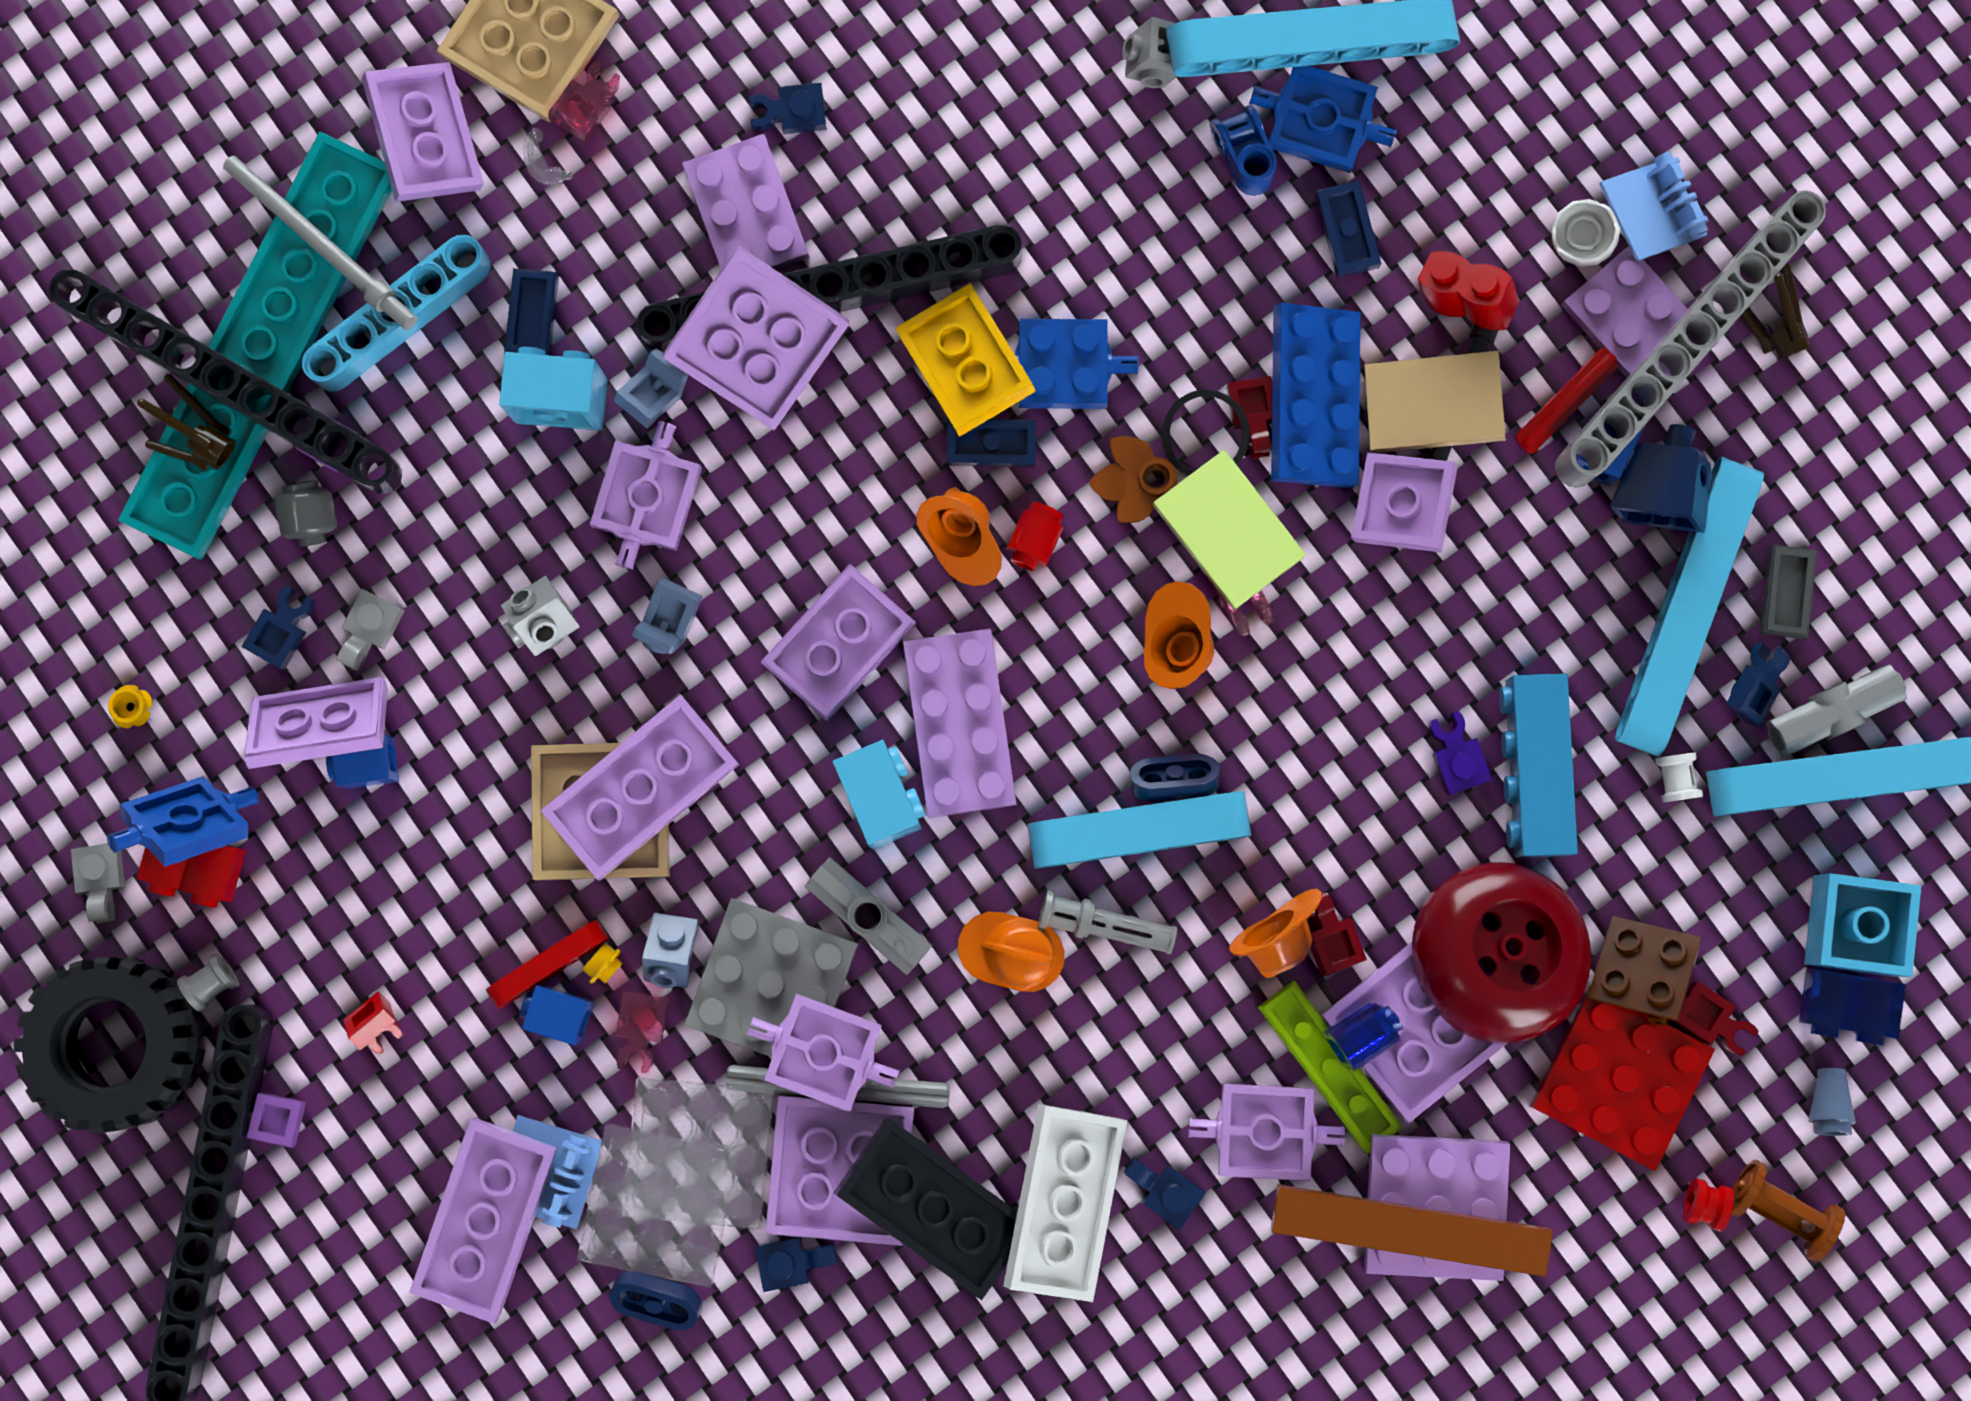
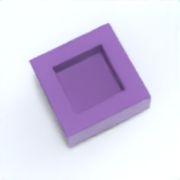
M264 1092L257 1093L247 1138L290 1148L296 1147L306 1102Z

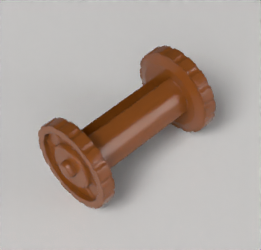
M1752 1160L1739 1174L1732 1187L1734 1191V1204L1731 1215L1740 1217L1749 1208L1805 1240L1803 1254L1806 1258L1813 1262L1823 1259L1841 1233L1846 1215L1844 1209L1836 1204H1831L1821 1213L1765 1181L1767 1166L1759 1160ZM1806 1220L1813 1225L1810 1227L1801 1221Z

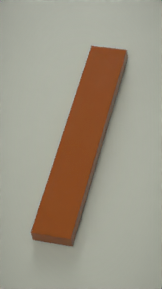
M1277 1184L1270 1229L1272 1233L1544 1277L1547 1274L1553 1230L1547 1227Z

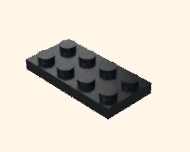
M886 1117L833 1194L972 1295L983 1300L1008 1263L1017 1211L896 1122Z

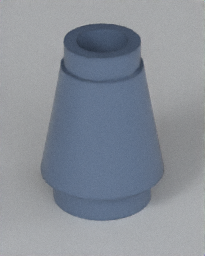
M1817 1069V1078L1809 1116V1122L1813 1123L1814 1134L1825 1136L1852 1135V1124H1856L1845 1069Z

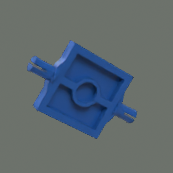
M1312 66L1293 67L1289 80L1281 89L1280 94L1254 86L1249 104L1274 111V127L1269 140L1273 150L1347 173H1351L1358 150L1366 140L1391 148L1397 129L1372 123V105L1377 93V86Z
M1020 319L1019 343L1015 350V356L1031 380L1036 392L1019 401V408L1107 409L1108 384L1112 374L1138 375V355L1112 356L1108 344V319Z
M202 776L121 803L120 819L129 828L108 834L107 842L113 853L138 844L143 845L152 852L164 867L182 862L188 858L248 838V822L237 810L258 804V794L255 788L253 789V786L231 794L224 793L214 788Z

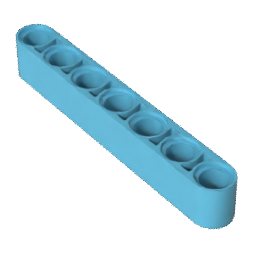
M1402 0L1191 19L1177 22L1166 29L1173 74L1178 77L1435 54L1451 50L1460 44L1452 0Z
M1719 457L1711 471L1705 532L1689 531L1621 716L1615 735L1616 741L1657 757L1661 756L1665 750L1761 489L1764 472L1724 457Z
M1971 737L1706 772L1713 817L1971 784Z

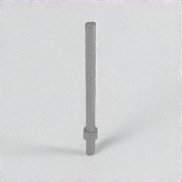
M230 156L226 159L223 169L364 293V300L377 312L384 311L404 330H409L416 324L417 316L396 299V292L383 280L376 281L236 156Z

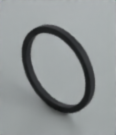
M1215 390L1190 392L1178 399L1165 417L1162 427V442L1165 453L1171 463L1188 476L1195 471L1186 467L1176 457L1170 442V428L1177 411L1194 398L1211 396L1226 402L1237 414L1242 429L1241 444L1236 456L1233 458L1236 465L1241 462L1247 451L1250 438L1247 417L1240 405L1233 398Z

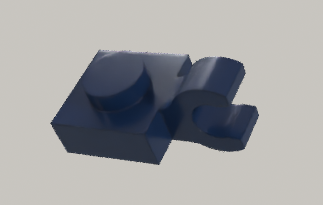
M1758 642L1753 647L1750 654L1753 667L1746 665L1739 680L1733 685L1730 697L1726 703L1745 723L1760 728L1781 690L1775 682L1790 662V655L1780 647L1776 649L1771 659L1766 660L1771 650L1762 642Z
M1133 1157L1123 1171L1127 1177L1148 1190V1193L1141 1202L1179 1230H1181L1206 1193L1169 1165H1166L1161 1174L1158 1175Z
M793 1237L755 1246L763 1292L807 1284L810 1282L808 1269L831 1266L838 1262L835 1243L804 1249L802 1237Z

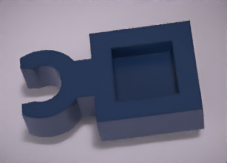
M821 82L778 87L779 99L771 100V98L762 94L749 97L751 109L764 108L767 110V114L763 118L751 119V126L754 131H767L775 123H782L784 134L827 130Z
M285 586L278 595L277 604L279 609L276 614L263 609L241 646L281 670H285L307 633L296 626L298 621L310 616L316 605V601L306 597L299 608L293 609L290 601L296 590L289 586Z

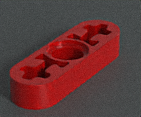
M595 920L489 986L486 992L497 1010L519 999L528 991L533 990L536 985H541L607 942L609 938L598 920Z

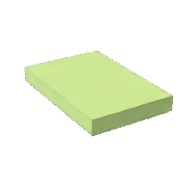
M1225 449L1153 502V507L1233 610H1236L1306 556L1302 548Z

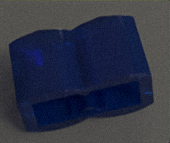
M1806 969L1799 1023L1811 1024L1810 1034L1838 1038L1839 1030L1841 1029L1857 1032L1856 1041L1884 1046L1885 1037L1899 1039L1906 984Z
M1367 1002L1324 1030L1322 1034L1341 1064L1347 1070L1351 1069L1355 1072L1401 1042L1398 1032L1403 1029V1026L1388 1005L1384 1007L1382 1004L1378 1005L1375 1002L1373 1004Z

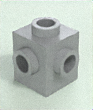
M1151 17L1127 36L1122 51L1123 59L1126 60V78L1140 81L1143 86L1148 88H1164L1178 77L1173 74L1166 36V29L1175 23Z
M546 575L529 587L517 590L509 600L501 604L509 620L503 624L504 629L517 647L525 643L535 657L546 649L557 646L564 637L580 627L569 606Z

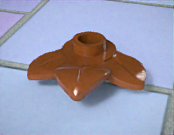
M1130 436L1113 437L1110 439V450L1115 463L1106 466L1096 473L1090 480L1089 485L1101 498L1110 502H1118V522H1140L1152 513L1154 509L1153 502L1178 484V474L1173 464L1168 460L1155 457L1152 449L1145 441ZM1158 473L1163 477L1164 484L1161 487L1154 488L1149 485L1147 481L1148 476Z

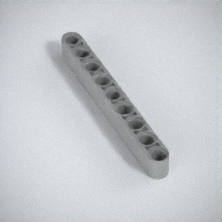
M1799 191L1771 214L1562 451L1555 465L1557 476L1562 483L1574 488L1583 487L1608 468L1823 222L1826 215V207L1819 195L1812 191ZM1793 212L1799 215L1802 222L1796 219ZM1767 242L1775 247L1776 253L1768 247ZM1740 271L1748 276L1750 283L1741 277ZM1713 301L1720 304V306L1723 308L1724 314L1717 311V309L1714 307ZM1686 331L1694 335L1697 344L1692 343L1687 338ZM1659 362L1664 363L1669 368L1671 376L1665 374L1660 369ZM1631 392L1640 396L1644 407L1637 405L1633 401ZM1604 423L1613 427L1616 432V438H1612L1605 432ZM1576 454L1581 455L1587 460L1589 470L1579 466L1576 461Z

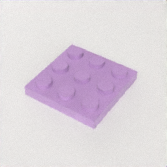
M737 245L664 351L663 358L766 426L775 430L850 323L849 319Z
M1412 942L1320 1015L1406 1123L1413 1121L1507 1044L1491 1043L1470 1037L1455 1029L1440 1016L1442 1013L1433 1004L1426 992L1423 993L1418 983L1412 959Z
M779 1095L765 1234L902 1246L901 1242L838 1198L833 1192L886 1117L912 1134L915 1107L854 1101L851 1111L848 1112L809 1097Z
M1371 1134L1367 1199L1503 1221L1507 1220L1510 1143L1508 1141ZM1365 1248L1364 1271L1366 1274L1504 1280V1270Z

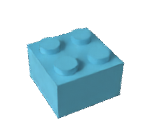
M520 347L518 353L505 352L499 405L516 424L603 431L608 379L595 359H590V354L581 351H564L563 357L545 355V350L534 347Z
M882 739L833 760V764L870 848L874 850L922 829L918 819L926 816L915 789L912 788L906 791L901 778L908 775V772L896 746L888 749Z
M1832 873L1813 875L1804 965L1891 977H1912L1921 885Z

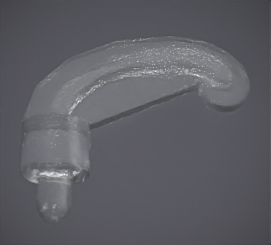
M539 128L532 129L527 134L523 145L524 162L529 174L538 183L545 185H561L563 180H571L573 178L572 172L562 171L561 167L547 166L538 142L543 139L544 133Z

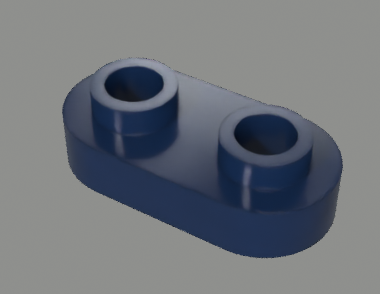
M1205 754L1142 759L1131 768V791L1137 798L1149 802L1209 796L1219 788L1220 766L1214 758Z
M627 1271L618 1275L609 1295L612 1306L621 1314L674 1330L692 1328L696 1324L702 1309V1299L691 1287L637 1271Z

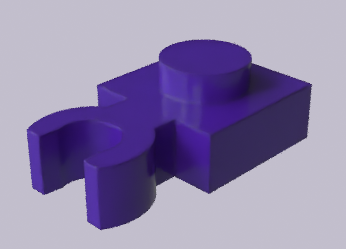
M1459 711L1451 714V719L1454 723V729L1451 733L1442 731L1437 719L1429 722L1430 734L1435 740L1442 742L1444 748L1432 755L1447 796L1492 780L1478 739L1475 738L1466 742L1463 739L1462 734L1465 730V720Z

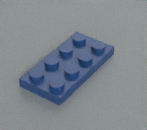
M1282 302L1273 306L1271 481L1341 488L1359 486L1361 312Z

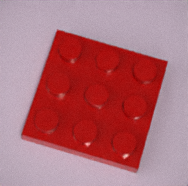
M1589 986L1530 1107L1646 1168L1656 1171L1715 1049L1668 1024L1665 1026L1652 1024L1648 1021L1649 1015L1646 1013L1589 1000L1587 998L1591 987Z

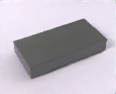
M1779 545L1768 547L1759 634L1802 640L1808 638L1817 550Z

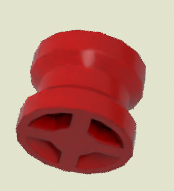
M1693 1178L1685 1194L1683 1220L1691 1224H1697L1700 1221L1705 1222L1713 1230L1724 1231L1733 1210V1188L1724 1185L1714 1188L1710 1187L1705 1180Z

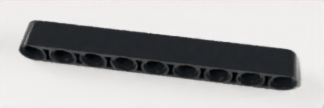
M995 225L788 272L782 275L839 313L1009 274L1020 264L1022 241L1019 233L1013 227ZM998 242H1006L1013 247L1014 251L1008 257L999 258L994 256L990 249ZM955 252H964L971 257V261L966 266L960 268L950 265L947 260ZM914 261H920L928 266L927 272L921 277L909 276L905 273V268ZM871 271L881 272L885 276L884 282L877 287L866 286L862 283V279ZM828 281H836L843 286L840 293L833 297L823 296L819 293V290ZM705 292L645 306L637 317V329L645 344L651 350L657 348L664 352ZM657 320L670 322V327L664 335H649V328L653 322Z
M64 269L56 273L51 279L49 294L52 300L75 318L368 490L378 494H388L400 485L402 479L400 464L379 446L82 272L74 269ZM83 286L82 296L77 301L70 302L71 292L75 288ZM121 308L119 319L112 324H107L108 314L113 309ZM158 329L159 336L157 341L150 346H144L146 335L150 331ZM191 351H196L194 364L182 369L181 361L183 357ZM228 373H234L232 386L224 391H219L220 379ZM265 395H271L272 404L270 408L263 413H257L256 404L258 400ZM309 417V429L301 435H294L293 427L300 418ZM340 439H347V451L340 457L332 458L331 448L333 444ZM378 461H385V474L377 480H370L368 474L370 467Z
M258 1004L235 1005L223 1014L220 1022L146 1385L147 1401H193L201 1388L251 1140L247 1138L257 1093L261 1091L273 1031L271 1013L265 1007ZM246 1012L250 1013L255 1020L254 1032L249 1037L244 1036L239 1028V1021ZM236 1057L240 1058L246 1066V1074L240 1082L236 1081L230 1073V1065ZM227 1102L232 1104L237 1111V1119L231 1127L227 1126L221 1118L222 1107ZM216 1148L222 1149L228 1157V1164L223 1172L218 1171L212 1163V1154ZM207 1193L212 1194L218 1201V1211L214 1217L209 1216L203 1209V1199ZM197 1239L203 1240L208 1245L209 1257L206 1262L199 1261L193 1252V1246ZM187 1285L194 1286L200 1294V1302L196 1308L190 1306L184 1298V1291ZM178 1331L184 1332L190 1339L191 1347L188 1353H183L176 1347L175 1336ZM168 1377H172L179 1382L181 1386L179 1399L172 1398L167 1393L166 1381Z

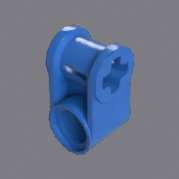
M1251 104L1245 106L1242 113L1223 121L1217 118L1211 120L1210 130L1219 153L1225 159L1238 189L1251 196L1261 195L1266 192L1272 185L1277 161L1254 106ZM1256 163L1263 166L1266 173L1260 176H1253L1247 173L1244 167L1248 164Z

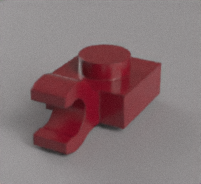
M1271 376L1227 383V395L1240 405L1249 423V449L1252 460L1269 457V451L1272 450L1267 424H1272ZM1230 407L1234 430L1241 429L1239 418Z
M1329 893L1322 894L1319 905L1309 916V919L1317 928L1311 931L1312 943L1310 949L1320 975L1328 976L1367 959L1352 919L1344 918L1338 921Z

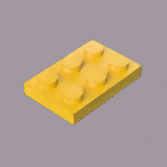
M971 283L895 328L959 437L1036 392L1031 380Z

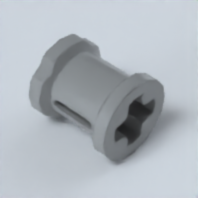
M218 953L210 956V963L189 977L183 975L177 979L181 993L198 1012L207 1009V1002L228 988L234 990L239 987L240 983L235 972Z

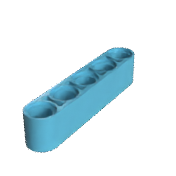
M457 235L449 239L389 286L396 292V299L417 316V322L411 329L404 330L398 323L389 322V315L384 311L377 312L371 305L366 303L309 347L302 359V368L305 374L323 390L334 392L345 388L480 284L488 276L491 268L487 253L479 242L471 236ZM467 252L476 253L475 262L467 268L458 267V260L463 254ZM441 279L440 289L432 295L423 294L424 285L429 280ZM363 332H370V343L362 349H354L355 338ZM328 359H335L336 366L334 371L327 376H319L320 365Z
M1245 791L1027 824L1034 869L1252 836Z

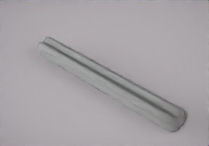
M731 1065L726 1072V1088L729 1090L804 1096L764 1081L768 1068ZM867 1079L855 1097V1101L945 1108L949 1104L950 1087L946 1083L893 1079L896 1082L892 1089Z

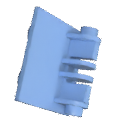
M1670 151L1656 157L1653 164L1599 183L1637 262L1708 235V228L1705 224L1709 221L1708 217L1703 215L1697 201L1692 202L1697 198L1695 192L1687 193L1686 190L1691 186L1690 181H1681L1685 176L1679 166L1680 160L1678 157L1673 158Z
M517 1115L513 1132L559 1148L535 1217L544 1219V1224L560 1228L561 1225L578 1229L604 1141Z

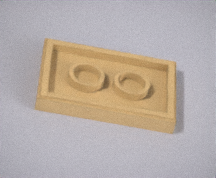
M1499 351L1364 364L1371 453L1506 441Z

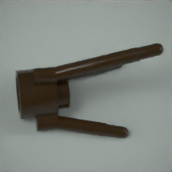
M1788 263L1782 268L1783 276L1776 274L1774 277L1785 319L1769 325L1771 334L1767 336L1747 309L1740 316L1758 340L1763 354L1774 351L1777 361L1811 347L1808 340L1809 336L1803 324L1791 267Z
M166 374L164 380L199 415L208 427L199 425L194 430L145 399H139L137 405L189 438L187 447L192 450V453L152 440L145 442L146 448L192 463L203 471H207L209 467L215 470L220 469L229 459L235 448V440L229 437L232 430L221 424L171 374Z

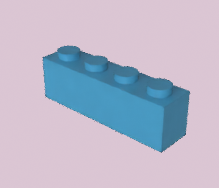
M1568 674L1513 675L1505 680V687H1500L1499 690L1501 714H1507L1508 731L1502 732L1501 737L1503 758H1509L1510 776H1505L1504 798L1506 803H1512L1513 821H1508L1506 825L1508 848H1514L1515 858L1571 856L1578 854Z

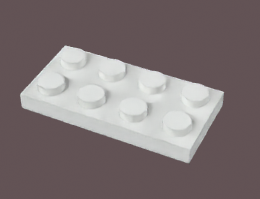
M1038 1104L1004 1287L1010 1290L1093 1302L1127 1120Z

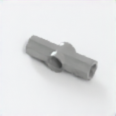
M1891 664L1880 667L1848 684L1843 682L1808 698V703L1766 722L1768 736L1773 746L1778 749L1782 756L1794 754L1825 737L1831 739L1864 724L1866 718L1908 699L1906 685L1900 673L1896 672Z
M831 857L819 867L804 886L905 975L912 971L933 946ZM867 903L877 905L881 912L879 924L872 929L860 927L856 919L858 909Z

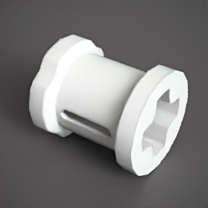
M1696 752L1655 758L1656 765L1662 769L1665 794L1662 795L1663 803L1703 797L1702 790L1697 789L1693 761L1697 759Z

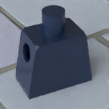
M1671 424L1664 444L1643 442L1636 447L1610 503V507L1623 523L1700 533L1705 532L1711 464L1700 449L1692 447L1696 434L1693 428L1682 424Z

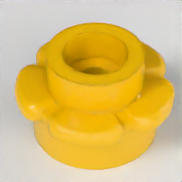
M125 685L111 695L108 701V711L114 723L119 727L126 729L131 728L133 725L140 727L151 716L149 708L153 705L152 698L146 690H138V687L135 685ZM129 703H133L135 706L132 711L127 709Z
M606 942L582 968L592 978L589 983L593 984L597 978L606 983L623 964L617 958L620 954V949L615 951Z

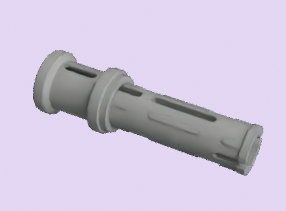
M1049 889L1045 893L1038 922L1039 929L1045 930L1048 926L1074 932L1075 937L1080 939L1083 937L1087 938L1088 934L1126 944L1166 952V954L1170 955L1177 936L1176 926L1163 925L1134 916L1095 908V903L1091 902L1090 899L1084 898L1082 902L1055 896V892ZM1092 920L1102 922L1103 924L1092 922ZM1113 926H1119V927H1123V928H1127V929H1131V930H1135V931L1147 933V934H1149V935H1145V934H1141V933H1137V932H1133V931H1129V930H1125V929H1121V928H1117V927H1113Z

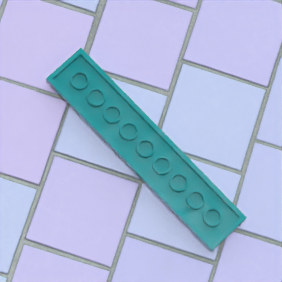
M319 131L284 199L356 262L392 192V187L384 161ZM275 216L208 347L288 393L302 367L304 353L315 342L347 278L281 219ZM228 373L220 379L219 391H224L232 386L234 373ZM188 384L186 389L221 424L232 430L229 437L234 439L236 444L231 456L220 469L215 470L209 467L207 471H203L192 463L153 451L118 521L202 561L268 430ZM265 395L258 400L256 404L257 413H263L270 408L272 404L271 395ZM181 398L172 416L194 430L199 425L207 428L208 425ZM167 425L158 443L192 453V450L187 447L189 438Z

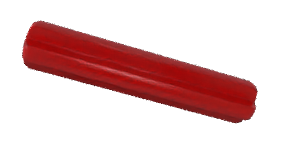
M1604 348L1599 349L1515 435L1514 439L1517 445L1526 453L1534 454L1618 368L1619 363L1615 355Z

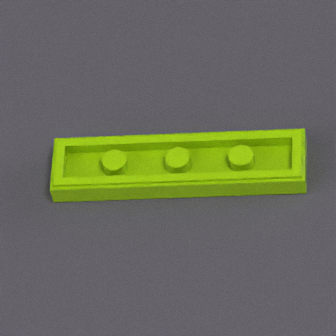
M1294 980L1257 1006L1258 1010L1365 1154H1369L1371 1150V1134L1394 1135L1403 1128Z

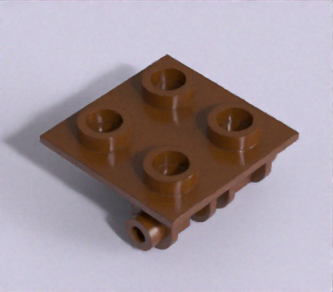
M1612 916L1587 998L1649 1014L1648 1021L1655 1025L1665 1026L1667 1020L1678 1021L1702 937Z

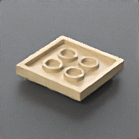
M470 0L438 47L437 52L440 57L545 121L550 122L618 19L619 13L617 9L602 0Z
M621 743L531 745L533 880L596 879L540 810ZM669 824L603 879L670 877Z

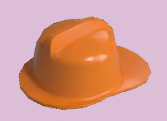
M957 487L948 489L943 496L931 497L921 503L916 513L917 526L948 574L959 582L971 586L987 585L996 579L1001 569L1002 555L997 542L989 530L990 514L985 504L978 497L967 492H961Z
M1177 581L1165 584L1157 590L1148 603L1145 617L1144 667L1149 678L1160 687L1168 689L1186 687L1197 680L1212 663L1214 641L1211 637L1209 603L1204 594L1190 583Z
M1310 889L1297 895L1270 916L1246 928L1236 936L1230 944L1229 951L1233 956L1247 955L1266 978H1272L1295 967L1305 959L1310 951L1312 936L1307 918L1319 905L1322 899V892L1319 889Z
M986 912L975 916L964 926L958 938V954L961 963L973 977L986 983L1026 992H1036L1047 988L1059 977L1064 966L1065 950L1060 937L1051 927L1048 926L1045 930L1039 929V921L1003 912Z

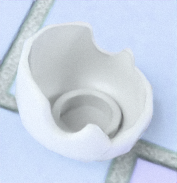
M1590 199L1573 201L1558 212L1551 229L1552 242L1558 255L1564 261L1578 267L1598 265L1610 257L1619 241L1620 226L1613 211L1607 205Z

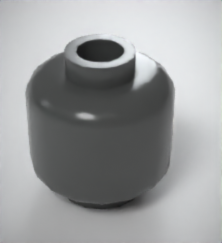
M317 480L282 486L283 493L279 494L274 500L281 535L286 539H298L299 547L325 543V534L335 530L338 523L331 491L327 487L319 486Z

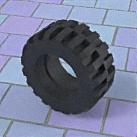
M96 957L94 960H80L71 963L69 970H57L47 977L46 983L49 986L47 988H36L28 999L29 1003L34 1005L32 1010L21 1012L17 1025L24 1027L23 1037L14 1038V1052H22L23 1064L16 1065L15 1067L19 1079L28 1078L32 1085L25 1091L31 1101H43L46 1105L43 1107L42 1113L50 1119H64L65 1127L77 1131L89 1129L91 1133H107L137 1128L139 1125L152 1123L162 1118L165 1110L174 1109L184 1099L181 1092L184 1089L192 1088L198 1078V1075L192 1072L195 1064L203 1063L205 1049H197V1037L206 1036L204 1023H195L193 1014L198 1011L188 1003L177 984L178 978L167 977V970L156 964H146L141 959ZM106 1001L122 1002L131 1008L142 1023L146 1038L145 1055L139 1070L129 1082L118 1087H103L93 1081L82 1068L77 1054V1036L84 1018L95 1006Z

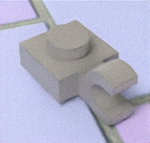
M362 589L341 627L344 631L352 634V636L342 646L336 660L358 672L372 644L385 650L405 611Z
M108 843L71 849L75 893L80 895L89 894L86 902L88 922L96 921L99 924L116 921V909L112 890L126 888L122 850L113 853Z

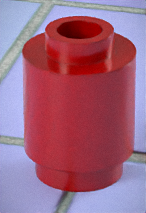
M1032 502L1028 510H1023L1006 547V550L1012 554L1011 562L1030 571H1035L1037 566L1046 567L1064 529L1061 525L1064 515L1050 506L1039 502Z

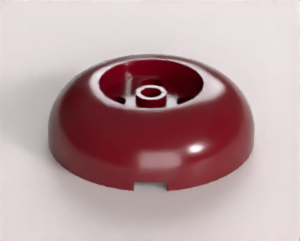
M1488 862L1456 872L1430 893L1423 903L1414 925L1412 959L1415 974L1423 993L1426 992L1433 1004L1442 1013L1440 1016L1447 1023L1460 1032L1478 1040L1500 1044L1517 1043L1549 1032L1564 1021L1577 1006L1586 989L1590 975L1591 943L1585 921L1578 907L1566 891L1556 882L1527 866L1507 862ZM1484 915L1488 918L1497 917L1498 928L1495 932H1490L1484 928L1482 924ZM1529 921L1538 930L1539 937L1537 940L1531 939L1526 933V925ZM1506 943L1511 948L1512 955L1507 952ZM1480 958H1483L1485 964L1493 969L1491 976L1487 977L1478 964ZM1524 966H1531L1529 973L1532 977L1533 985L1525 983L1521 977V971Z

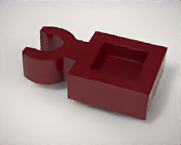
M1693 981L1688 988L1678 1021L1672 1020L1706 1044L1712 1045L1717 1036L1721 1037L1723 1047L1734 1055L1743 1056L1746 1052L1735 1043L1734 1036L1737 1031L1743 1030L1751 1036H1756L1759 1032L1750 1022L1733 1021L1729 1017L1736 1006L1698 981Z

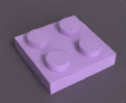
M1367 452L1351 538L1354 542L1442 553L1458 468L1456 463L1453 461Z

